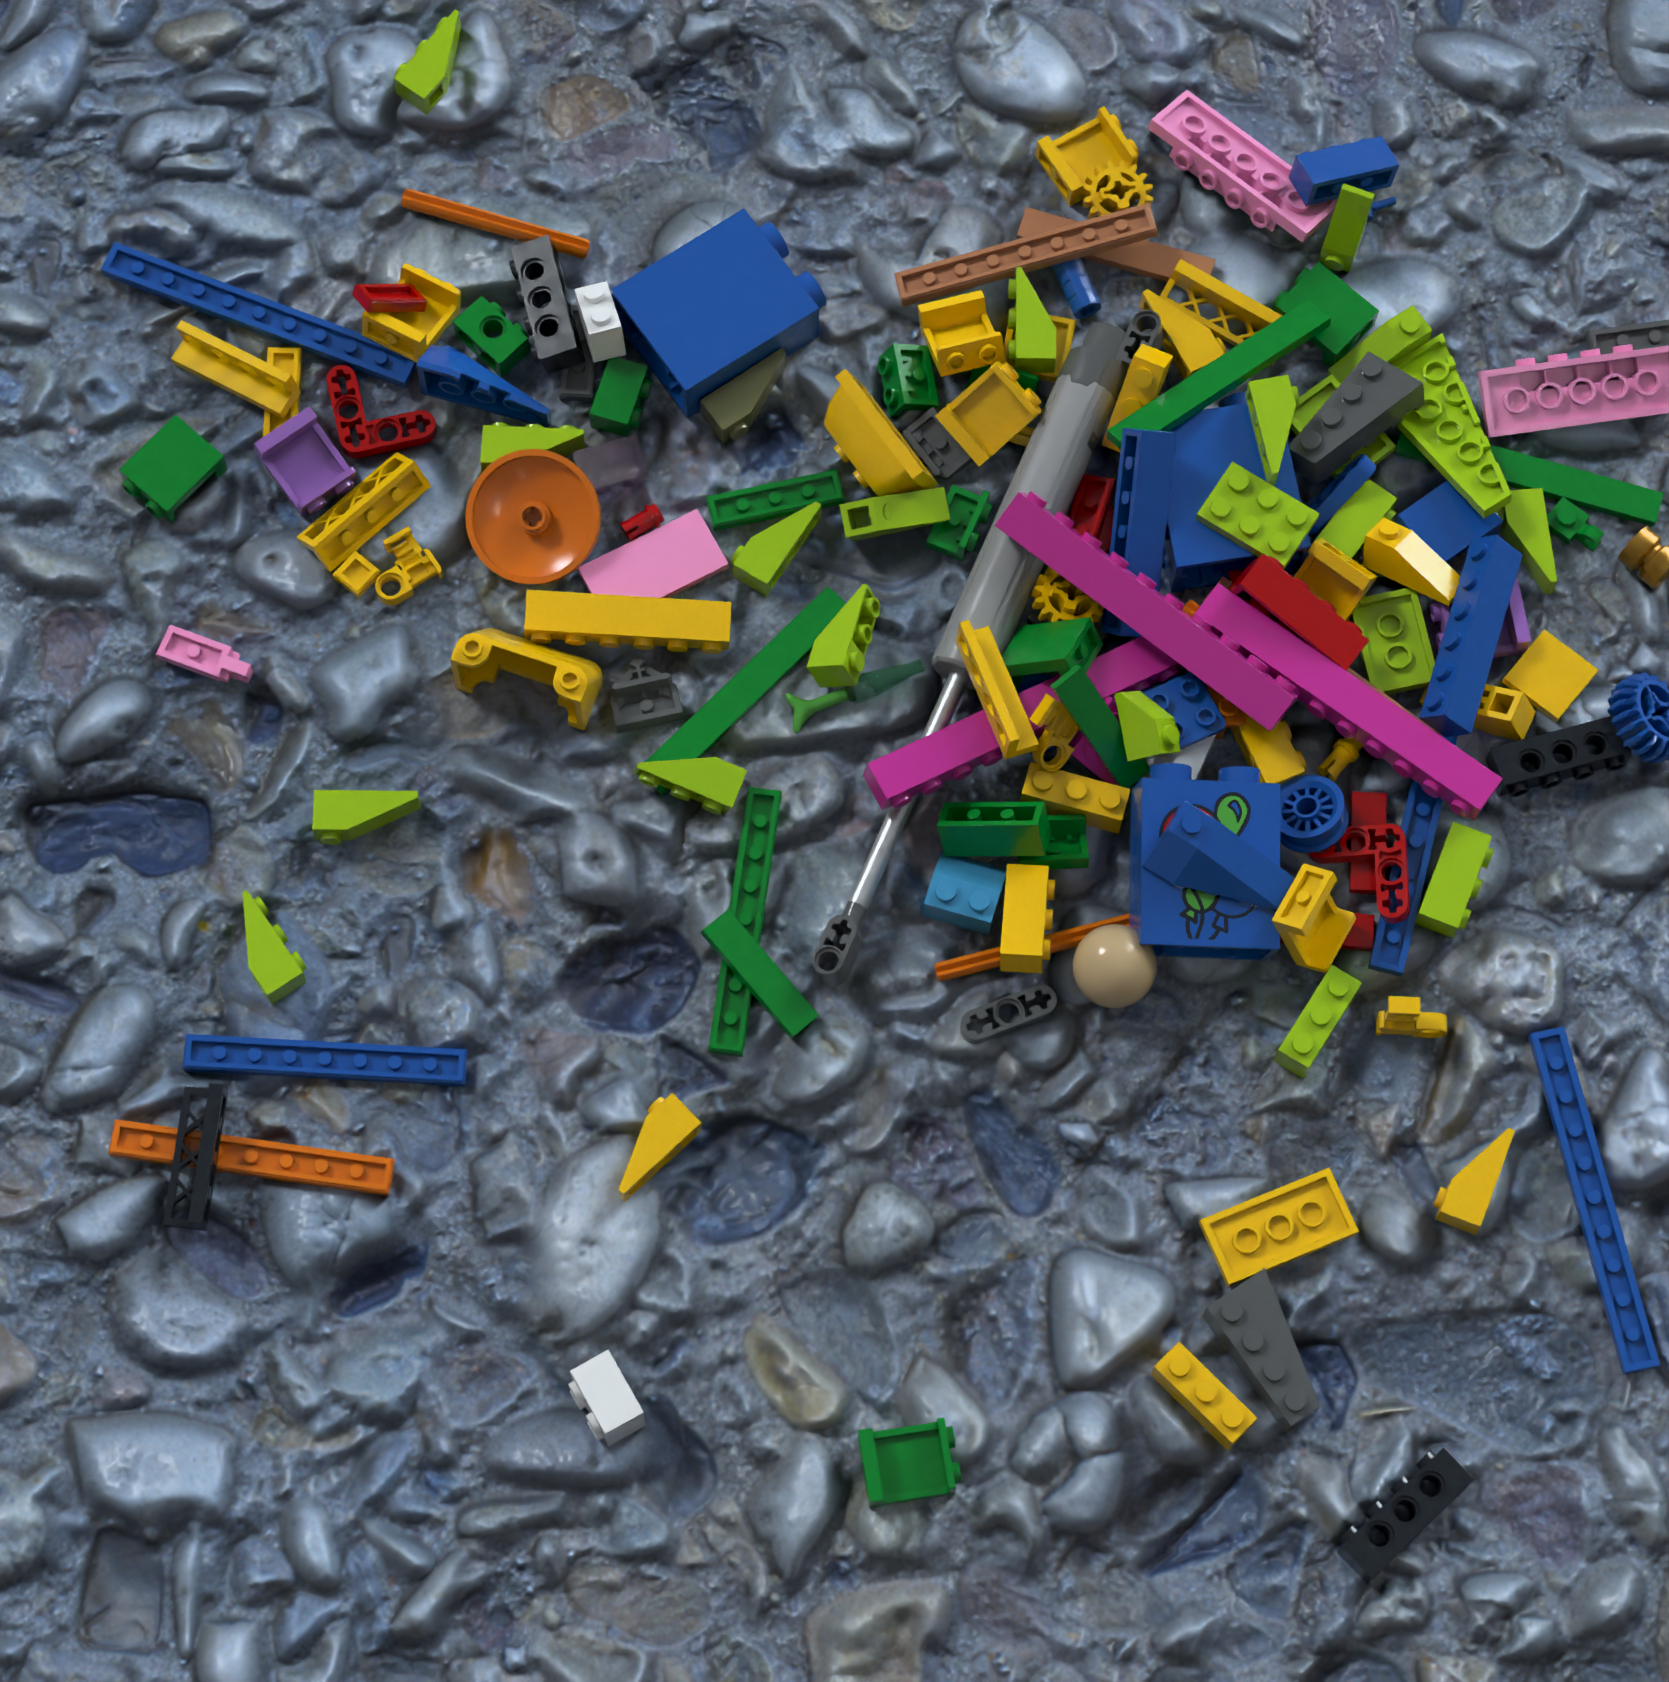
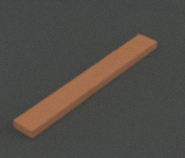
M1150 203L900 271L894 273L901 303L904 307L1015 276L1016 267H1021L1024 273L1157 237L1158 231Z

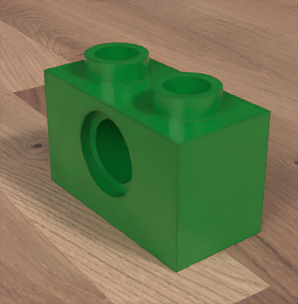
M480 296L453 321L455 336L501 378L530 353L527 331L518 323L513 325L496 302L492 301L489 303L483 296ZM496 331L501 333L496 338L487 337V334Z

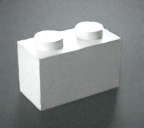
M607 281L574 289L579 318L593 362L626 355L622 326Z

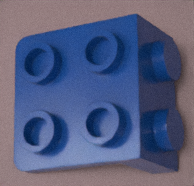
M1191 672L1177 675L1162 685L1142 691L1143 694L1174 717L1180 735V750L1222 732L1226 726L1223 716L1202 680Z

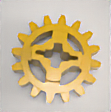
M1111 160L1107 161L1105 169L1097 165L1094 169V175H1087L1085 180L1087 185H1084L1082 189V195L1086 196L1083 199L1082 207L1091 208L1087 217L1091 219L1095 216L1099 217L1128 209L1130 207L1129 204L1134 203L1135 200H1138L1137 206L1150 203L1151 206L1153 197L1148 194L1151 193L1153 186L1152 184H1144L1147 174L1137 175L1135 173L1137 170L1136 164L1131 166L1130 169L1125 168V160H1121L1118 167H1114ZM1105 180V187L1100 188L1099 192H1096L1097 186Z
M1047 567L1044 575H1039L1035 583L1037 586L1034 587L1031 595L1036 598L1032 608L1041 609L1038 616L1039 621L1046 618L1050 622L1090 617L1093 624L1094 622L1098 623L1103 614L1101 611L1104 610L1102 605L1051 567Z

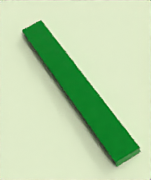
M1309 299L1109 428L1107 430V438L1121 450L1123 428L1169 432L1331 325V317Z
M1401 432L1395 455L1433 465ZM1491 445V452L1495 461L1499 464L1509 487L1520 490L1542 488L1543 495L1548 498L1560 501L1564 497L1580 507L1652 527L1656 524L1664 494L1662 492Z
M827 586L645 762L702 758L812 651L815 639L843 608L846 602ZM659 784L657 788H654L661 796L669 790Z
M748 787L729 910L760 945L782 791ZM723 959L720 967L708 1053L743 1057L752 993Z

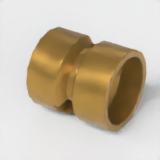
M1646 526L1625 546L1618 559L1630 570L1638 569L1640 571L1639 577L1654 590L1669 576V545L1662 546L1661 537Z

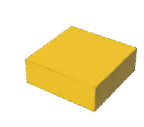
M354 551L332 575L338 583L359 599L381 575V571L357 551Z

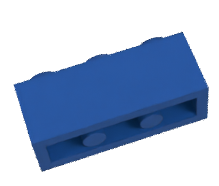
M1379 136L1296 155L1289 179L1305 206L1338 199L1343 183L1368 192L1391 187L1400 164L1384 138Z

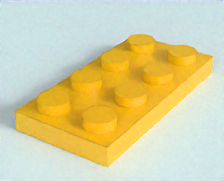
M1330 1167L1199 1221L1201 1230L1227 1288L1249 1279L1264 1268L1266 1272L1353 1237L1359 1232Z

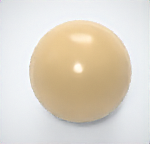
M1109 924L1098 927L1081 940L1074 953L1073 975L1078 988L1090 1001L1103 1007L1123 1008L1138 1002L1151 989L1156 977L1157 961L1152 946L1139 945L1137 931L1129 926Z

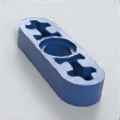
M1364 453L1354 458L1308 505V507L1320 513L1318 520L1308 533L1309 536L1316 533L1374 473L1376 465Z

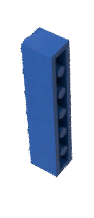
M1123 428L1110 555L1112 552H1115L1129 562L1128 570L1136 576L1140 572L1147 575L1157 583L1154 589L1160 592L1162 559L1165 555V531L1169 519V494L1172 488L1173 457L1176 453V433L1150 429ZM1104 608L1102 632L1119 636H1142Z
M1498 535L1471 539L1431 680L1424 698L1419 719L1444 737L1472 733L1523 555Z

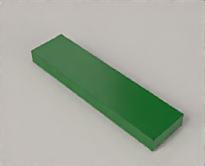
M835 469L707 496L706 502L713 531H719L789 516L814 502L821 504V509L844 504L845 499L838 471Z
M1076 664L1050 685L1118 786L1130 788L1150 771V767L1145 760L1127 761L1121 725L1082 667Z
M729 909L701 931L702 936L790 1039L819 1016Z

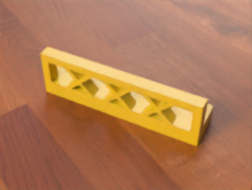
M1182 259L1179 260L1159 296L1208 327L1212 334L1233 346L1242 343L1282 316ZM1175 284L1187 291L1190 301L1179 304L1167 296ZM1207 303L1216 307L1218 318L1205 319L1200 315L1198 306ZM1238 319L1245 324L1248 334L1236 336L1230 333L1227 322Z
M183 320L180 321L176 329L183 341L171 357L174 365L284 419L301 393L291 374Z
M396 452L296 538L301 545L314 552L325 569L332 572L354 551L359 549L428 490L431 485L415 461Z
M970 620L960 622L955 642L1004 759L1036 751L1039 743L989 626L973 630Z

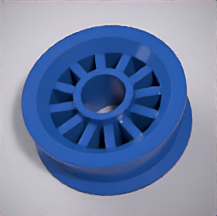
M1303 775L1295 777L1280 786V843L1295 852L1315 853L1331 847L1341 839L1348 827L1349 814L1343 793L1336 783L1319 775Z

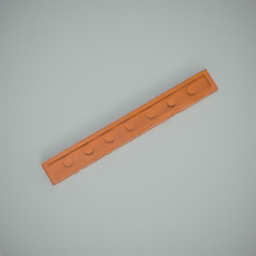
M115 1119L108 1154L112 1157L172 1165L178 1128ZM194 1130L185 1138L184 1145L191 1154L200 1148L201 1131ZM222 1134L216 1171L389 1196L395 1159ZM184 1151L182 1161L188 1158L187 1154ZM193 1162L186 1166L189 1168H196Z

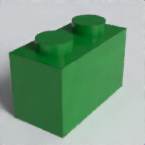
M619 357L608 359L589 413L591 428L629 438L632 428L639 427L643 414V409L640 408L642 399L649 398L653 386V380L649 379L647 365Z

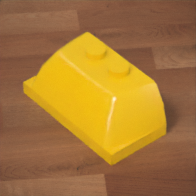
M846 368L837 374L835 378L840 383V386L828 404L824 426L837 443L834 447L837 454L845 463L850 461L857 469L853 472V475L865 489L870 486L878 496L936 488L939 485L864 385Z

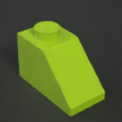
M1141 691L1115 693L1128 762L1147 760L1181 752L1179 745L1180 735L1172 715Z

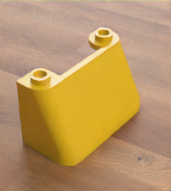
M493 628L482 629L461 637L456 643L450 658L456 689L471 694L474 687L480 682L488 681L494 684L500 669L553 686L559 696L557 700L558 705L565 707L568 712V726L583 731L603 681L601 668L597 663L589 659L543 644L534 643L531 640Z

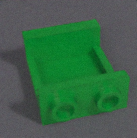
M1318 261L1311 270L1305 268L1294 282L1296 285L1289 292L1287 290L1282 291L1275 299L1273 306H1275L1274 311L1283 316L1309 299L1331 317V325L1309 339L1324 352L1322 361L1331 367L1344 357L1375 325L1379 310Z
M174 415L119 469L123 480L122 488L134 499L138 496L146 502L145 507L155 518L160 519L163 517L171 524L176 519L174 511L212 474L220 478L228 468L224 456L177 415Z
M1090 617L1024 625L1019 627L1002 654V658L1015 689H1017L1024 676L1028 674L1059 671L1062 677L1076 664L1087 673L1103 643Z
M944 1417L937 1418V1421L932 1423L873 1432V1428L858 1430V1443L869 1508L955 1495L956 1484L962 1483L959 1463L952 1462L950 1448L956 1447L953 1427H946Z

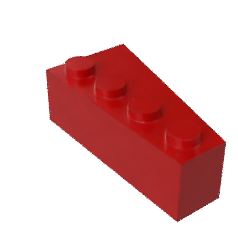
M1263 553L1241 570L1228 587L1229 591L1347 671L1369 640L1362 635V630L1356 624L1349 621L1346 622L1336 613V609L1332 604L1317 598L1310 592L1309 586L1304 581L1289 575L1283 570L1284 567L1281 562L1274 557L1266 556Z

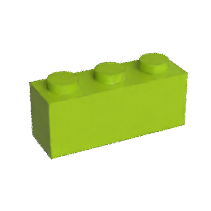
M1368 479L1335 513L1315 540L1325 539L1356 561L1359 555L1364 552L1365 535L1383 517L1390 521L1394 520L1397 515L1394 507L1398 498Z
M1453 821L1418 910L1415 924L1451 938L1454 937L1458 928L1465 929L1471 914V910L1466 909L1469 898L1476 899L1483 880L1477 878L1481 867L1487 869L1494 849L1489 848L1492 839L1491 835Z
M1331 965L1278 1049L1274 1062L1304 1079L1355 998L1362 982Z

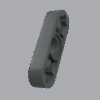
M1041 984L985 1004L964 1014L960 1024V1033L964 1040L971 1044L984 1043L1050 1017L1055 1011L1057 996L1052 988ZM1036 995H1040L1042 999H1049L1046 1009H1041L1039 1005H1035L1028 1009L1030 1016L1025 1017V1010L1020 1000H1024L1025 1006H1028L1035 1002ZM1004 1006H1012L1018 1011L1019 1017L1012 1023L1003 1022L999 1018V1010ZM992 1012V1019L997 1027L996 1029H992L991 1022L982 1026L981 1034H977L975 1030L968 1031L971 1020L975 1019L978 1024L988 1021L989 1015L987 1013Z

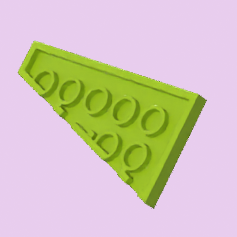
M1443 333L1393 362L1391 365L1421 381L1424 388L1425 404L1415 411L1413 409L1403 416V421L1396 425L1399 430L1483 519L1511 503L1512 494L1499 464L1494 459L1489 440L1482 431L1479 417L1465 384L1458 375L1456 363L1453 356L1449 354Z

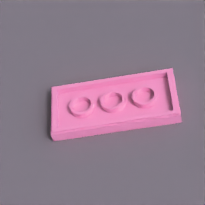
M695 509L580 566L578 573L588 591L592 594L670 598L728 569L729 563L698 509Z

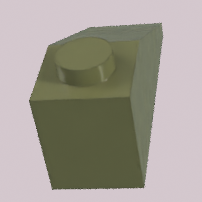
M783 348L700 400L701 416L723 444L731 439L737 440L741 438L751 427L786 367V352Z

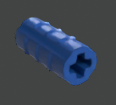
M1080 258L1052 265L1056 274L1055 278L1058 279L1062 292H1064L1068 301V306H1070L1076 319H1085L1101 309V303L1095 292L1096 289L1093 288L1083 261Z

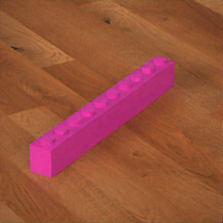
M1030 491L1029 494L1025 492L1017 493L996 522L995 526L1263 727L1269 731L1275 729L1299 697L1292 692L1295 689L1292 683L1280 675L1275 679L1266 673L1265 670L1268 666L1252 654L1249 658H1246L1237 651L1240 647L1238 643L1225 634L1221 637L1215 635L1209 630L1212 626L1210 622L1197 613L1191 617L1182 610L1185 604L1172 594L1167 593L1166 596L1160 594L1154 589L1157 583L1142 572L1136 576L1128 570L1129 562L1115 552H1112L1109 556L1099 548L1102 542L1087 531L1081 535L1073 529L1072 526L1075 522L1060 511L1054 515L1045 508L1047 501L1033 491Z
M1218 583L1195 612L1212 624L1209 630L1215 635L1221 637L1225 634L1238 643L1240 647L1237 651L1246 658H1249L1252 654L1268 666L1265 670L1266 673L1275 679L1280 675L1295 686L1292 692L1299 696L1297 700L1305 704L1312 715L1319 719L1325 718L1334 724L1336 730L1341 735L1349 739L1354 738L1360 742L1370 755L1375 758H1383L1389 762L1395 772L1402 777H1410L1418 782L1425 793L1431 797H1439L1450 805L1451 810L1460 817H1468L1474 821L1497 790L1503 778Z
M1141 636L1096 657L1086 675L1103 700L1108 695L1116 701L1115 693L1128 691L1142 692L1145 689L1151 688L1150 685L1156 682L1166 683L1171 678L1180 675L1179 671L1182 665ZM1060 674L1018 693L1028 719H1030L1046 693L1060 702L1050 687L1061 677ZM982 710L867 763L863 777L882 811L891 806L894 809H899L911 802L913 796L921 792L924 795L931 794L940 789L943 782L951 778L954 781L961 780L973 772V768L981 764L985 767L991 766L1000 761L1003 756L985 711ZM1029 720L1036 738H1039L1044 732L1046 725L1043 724L1040 728Z

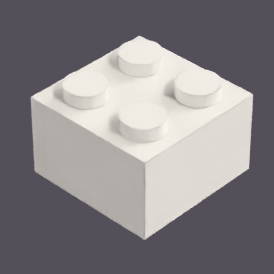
M609 1350L570 1371L572 1382L568 1384L570 1394L579 1410L585 1407L588 1410L589 1414L585 1415L588 1420L587 1424L597 1441L603 1438L609 1447L646 1426L644 1412Z

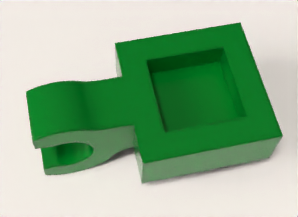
M1564 497L1560 499L1547 515L1549 532L1567 545L1575 538L1587 549L1594 552L1602 542L1600 539L1604 535L1596 526L1587 525L1590 515Z

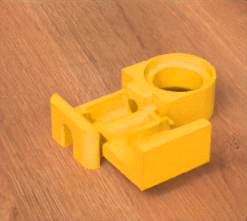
M409 526L382 541L388 555L393 553L397 559L394 562L396 566L382 573L375 583L378 599L383 604L389 606L398 605L414 595L413 588L435 575L442 579L441 566L429 549L422 550L413 537ZM388 581H396L401 586L400 591L394 596H387L381 591L382 586Z
M1046 693L1029 719L1040 728L1043 724L1046 725L1044 732L1038 739V749L1033 751L1032 755L1034 761L1045 770L1056 771L1063 767L1074 751V748L1069 743L1079 728L1062 703ZM1050 746H1056V756L1051 761L1045 762L1043 756L1046 749Z
M1388 996V1010L1386 1014L1385 1011H1379L1375 1017V1034L1377 1036L1381 1034H1401L1420 1038L1443 1037L1447 1035V1016L1442 1013L1421 1012L1420 997Z

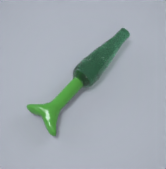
M921 659L907 664L861 673L857 686H843L839 690L812 700L800 699L786 693V701L794 709L793 731L798 734L802 725L818 711L847 700L855 704L867 701L893 688V686L898 685L909 677L924 672L925 669Z

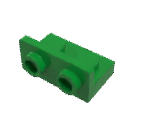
M893 343L879 356L878 372L882 377L883 398L887 405L889 417H897L903 410L928 411L932 407L936 409L939 406L927 345Z

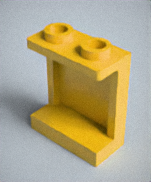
M1104 106L1098 109L1095 119L1052 141L1049 135L1038 140L1035 157L1069 207L1086 198V196L1082 195V189L1084 185H1087L1085 182L1087 175H1094V169L1097 165L1105 169L1107 161L1111 160L1114 167H1118L1120 161L1125 160V168L1130 169L1134 164L1137 165L1139 151L1132 139L1127 140L1123 134L1118 118L1114 114L1110 115ZM1105 180L1097 186L1096 192H1098L1100 188L1105 187Z
M404 263L401 267L400 280L397 284H413L427 300L425 312H367L365 310L362 314V336L417 363L419 358L431 345L437 342L460 313L461 291L452 284L427 274L420 268Z
M982 290L918 305L921 333L941 377L992 365L997 361H1000V363L1005 362L1003 337L1001 332H995L990 322Z
M1000 361L995 362L948 406L935 415L938 421L979 467L1042 412V409L1039 407L1042 403L1039 397L1029 387L1026 390L1021 387L1016 381L1019 378L1018 373L1007 362L1003 365Z
M1325 539L1315 540L1308 550L1310 554L1293 578L1304 581L1309 586L1311 593L1320 600H1325L1332 604L1336 609V613L1347 622L1378 576Z
M1303 863L1271 921L1296 965L1326 973L1351 930L1356 916L1353 912L1338 908L1332 899L1330 892L1337 881L1334 872Z

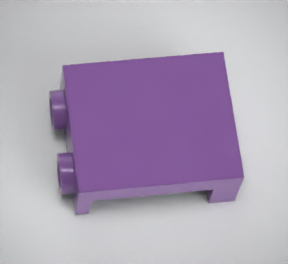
M310 406L254 443L255 454L300 516L308 511L311 515L318 512L327 504L326 499L335 493L341 496L355 485L353 481L356 480V470L353 466L349 467L317 423V416Z
M1518 578L1515 579L1493 658L1524 654L1531 643ZM1434 599L1433 602H1430V616L1432 622H1437L1439 634L1436 635V643L1439 652L1452 604L1448 606Z

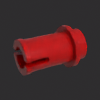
M646 504L643 511L619 524L622 531L626 532L624 534L630 542L653 527H661L660 523L665 521L655 504L651 506Z

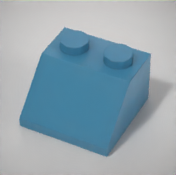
M942 851L925 898L923 916L989 935L1006 881L1007 870L961 856H945L944 851Z

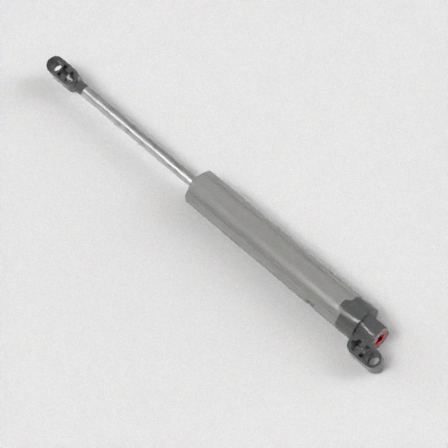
M1152 310L1139 311L1132 318L1126 332L1108 323L1092 322L1082 346L1070 349L1040 415L1039 422L1032 433L932 657L931 664L934 669L947 680L921 738L949 726L965 688L975 690L955 642L959 623L970 620L973 630L989 626L1002 656L1011 641L1045 564L995 526L996 522L1018 492L1029 494L1030 491H1033L1047 501L1045 508L1054 515L1058 511L1065 515L1067 514L1095 446L1098 444L1120 394L1134 354L1142 343L1158 350L1163 345L1164 334L1160 316ZM1146 329H1153L1149 333H1142ZM918 794L912 797L911 802L899 809H894L893 806L889 808L843 914L834 916L826 925L812 959L813 967L819 979L826 986H839L846 981L863 942L859 927ZM832 961L838 962V965L833 970H823L827 963Z

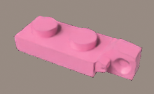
M169 625L156 653L157 658L162 661L227 683L230 677L249 683L254 672L251 664L239 660L240 654L233 651L231 646L173 625Z

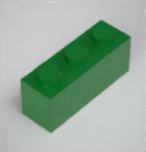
M944 802L937 823L945 856H1045L1052 833L1044 802Z

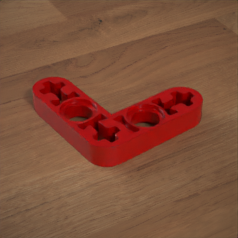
M337 365L328 372L326 381L342 450L348 457L363 458L429 443L435 438L437 433L435 419L431 413L424 410L366 421L354 370L346 365ZM339 377L345 378L348 395L342 396L338 384ZM346 405H354L358 408L357 415L350 419L343 418L339 412ZM418 422L424 423L426 426L425 432L419 433L417 429ZM406 424L408 437H404L401 425ZM355 427L358 438L361 440L358 447H353L349 430ZM391 427L396 429L398 432L397 437L392 441L382 440L379 434L384 428Z
M1377 824L1347 827L1340 839L1342 852H1338L1336 846L1332 845L1325 849L1323 853H1308L1310 859L1319 864L1375 860L1376 898L1380 916L1384 921L1396 924L1405 920L1409 915L1408 848L1405 833L1398 825ZM1371 835H1375V845L1377 848L1375 850H1372ZM1388 835H1394L1396 840H1400L1395 841L1394 847L1387 848L1386 842H1384L1387 841ZM1354 836H1360L1366 840L1364 848L1357 852L1350 851L1346 847L1348 840ZM1387 867H1399L1402 870L1400 878L1396 881L1385 880L1382 875ZM1389 891L1396 892L1397 902L1399 905H1402L1397 907L1395 913H1390L1389 908L1385 907L1391 903Z

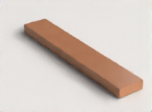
M1026 207L1016 239L1074 224L1079 221ZM1148 240L1081 257L1082 259L1165 282L1169 281L1180 259L1209 275L1212 274L1216 260Z

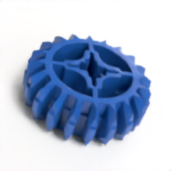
M1644 672L1633 676L1630 675L1611 690L1612 696L1608 698V703L1611 707L1607 710L1613 717L1610 723L1616 727L1618 732L1616 736L1622 738L1624 741L1623 746H1628L1633 756L1639 755L1643 762L1649 761L1652 764L1662 763L1665 760L1669 761V689L1665 681L1659 682L1655 674L1649 676Z

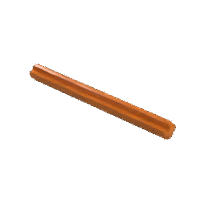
M405 189L402 195V206L410 210L523 242L549 235L558 252L579 258H586L590 250V241L585 238L412 189Z
M1129 914L1045 935V939L1051 940L1050 954L1077 947L1089 932L1098 927L1109 924L1129 926ZM1000 947L937 962L934 965V970L938 981H945L1000 967Z

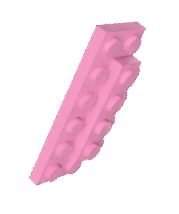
M1186 90L1151 119L1148 129L1173 147L1169 157L1173 159L1175 166L1182 171L1188 170L1198 177L1200 184L1205 189H1214L1225 197V202L1229 207L1233 209L1240 208L1250 216L1255 226L1259 228L1265 227L1271 232L1281 226L1303 243L1333 215L1337 199L1305 206L1289 179L1292 166L1190 91Z
M1628 344L1612 347L1613 353L1601 355L1600 348L1580 351V358L1568 359L1567 353L1548 355V362L1535 363V357L1515 360L1514 367L1479 371L1478 380L1485 435L1487 438L1669 413V346L1633 350V345Z

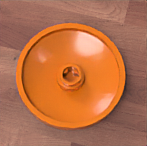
M541 449L514 451L491 463L475 481L466 505V530L471 546L479 559L497 575L509 581L525 585L553 583L577 570L591 554L597 542L601 526L599 498L588 476L581 468L564 456Z

